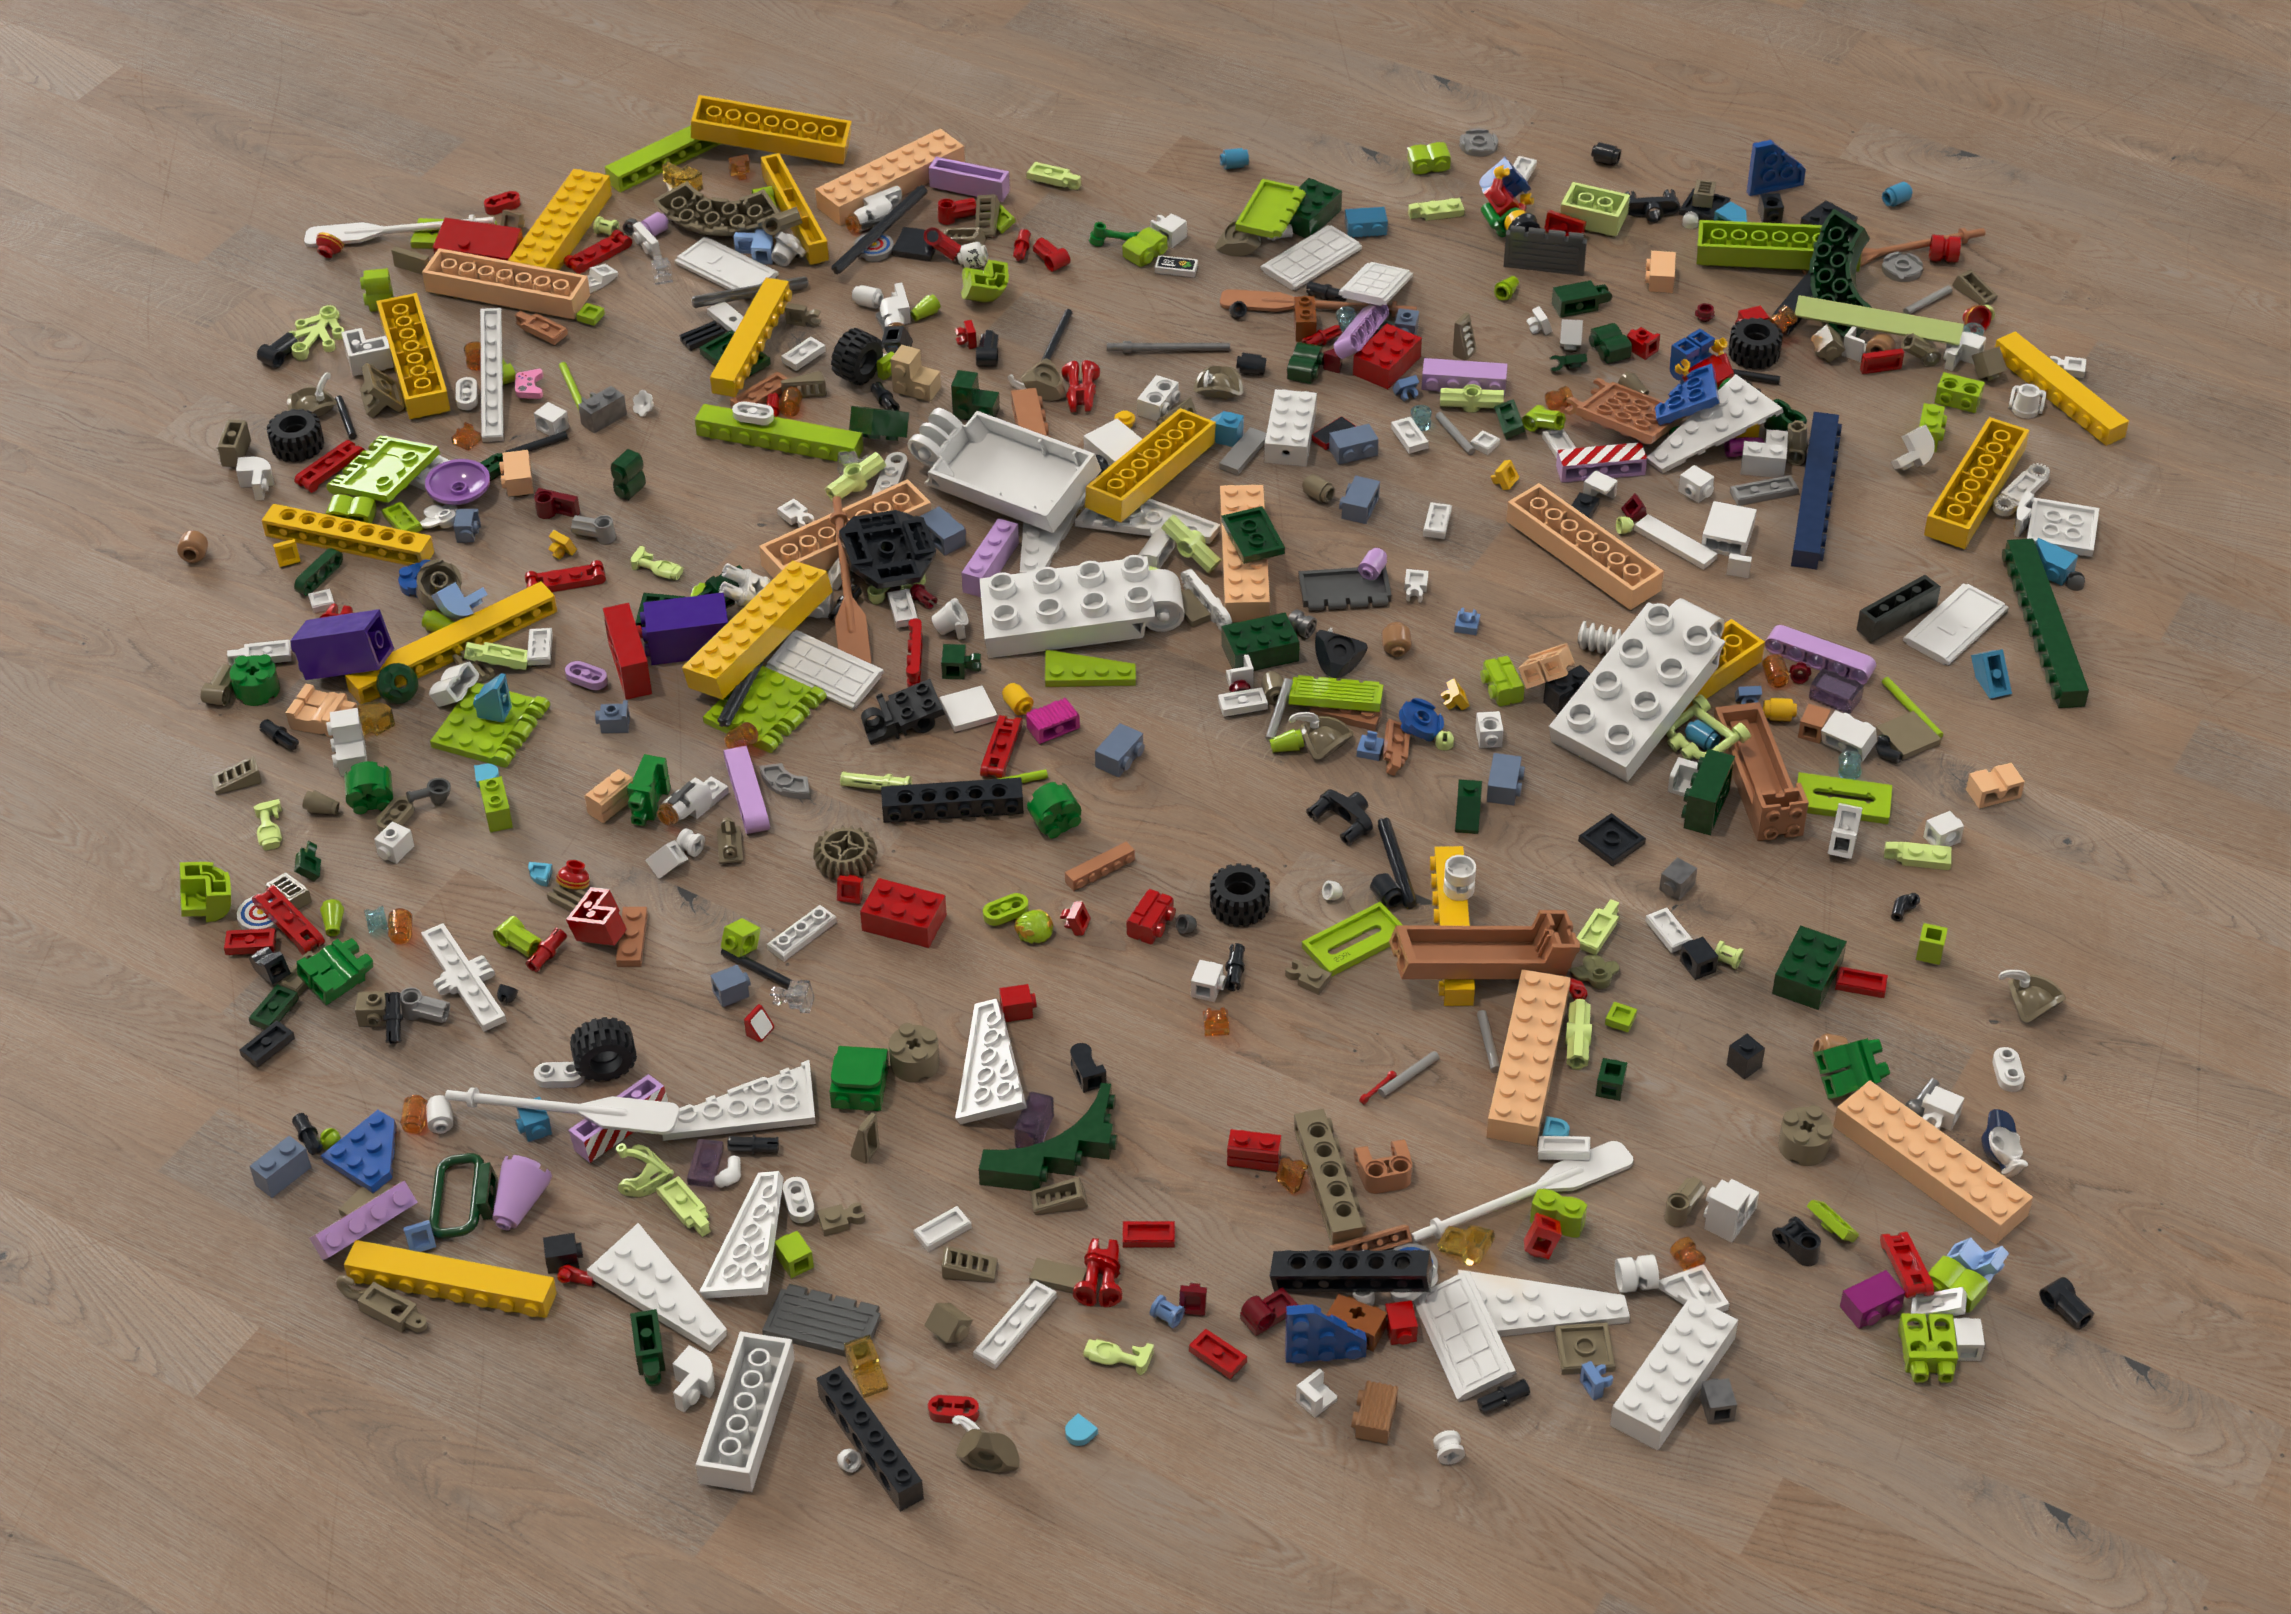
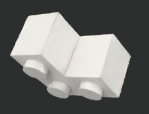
M362 328L341 332L353 376L363 375L361 367L366 362L381 371L394 367L386 336L365 340Z
M1767 430L1765 443L1744 441L1740 474L1771 478L1783 477L1787 457L1788 432Z
M358 708L330 712V722H326L328 735H333V738L330 739L332 752H336V754L332 755L334 768H339L341 777L344 776L346 771L348 773L354 764L367 761L365 739Z
M1733 1179L1729 1183L1721 1180L1717 1187H1712L1707 1194L1706 1201L1708 1206L1703 1214V1217L1706 1218L1704 1229L1732 1243L1756 1210L1759 1192Z

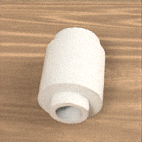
M860 285L856 286L852 292L853 302L860 306L877 309L884 299L882 291L874 287Z
M442 1095L431 1097L426 1105L428 1129L438 1134L445 1133L453 1127L451 1103Z

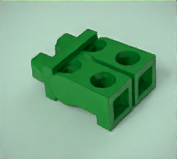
M644 754L633 777V784L629 783L627 787L629 796L628 806L632 813L631 823L634 825L645 826L647 820L654 821L658 811L657 803L661 795H668L671 790L666 758Z
M337 938L332 942V945L325 946L308 959L303 957L298 960L297 975L327 1006L357 984L365 981V973L373 968V959L366 953L359 958L354 956L359 952V946L353 938L344 942Z
M1866 1038L1813 1052L1820 1074L1846 1068V1070L1821 1077L1828 1099L1837 1098L1856 1091L1868 1081H1872L1874 1084L1880 1083L1882 1078L1890 1074L1888 1064L1886 1062L1876 1064L1873 1056L1882 1052L1883 1048L1879 1039L1868 1040Z

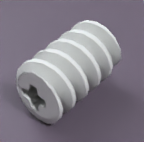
M1583 621L1578 634V644H1580L1582 650L1588 646L1591 652L1597 648L1599 654H1602L1606 649L1607 654L1621 637V629H1618L1613 634L1612 627H1609L1607 632H1604L1603 625L1598 630H1595V623H1592L1587 628L1586 621Z

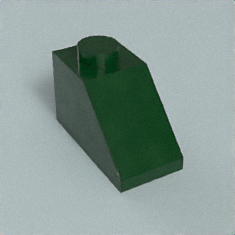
M1459 779L1455 823L1456 833H1479L1482 781Z

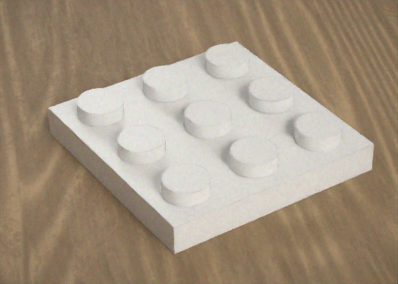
M2033 498L2027 539L2033 538L2036 544V540L2040 538L2074 554L2092 557L2099 508Z

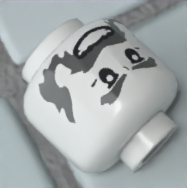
M980 242L962 245L960 253H958L960 265H964L966 268L976 269L983 267L989 259L986 246Z

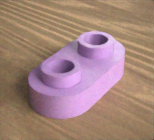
M581 661L571 662L565 667L566 678L571 683L591 690H600L608 683L607 673L601 668Z

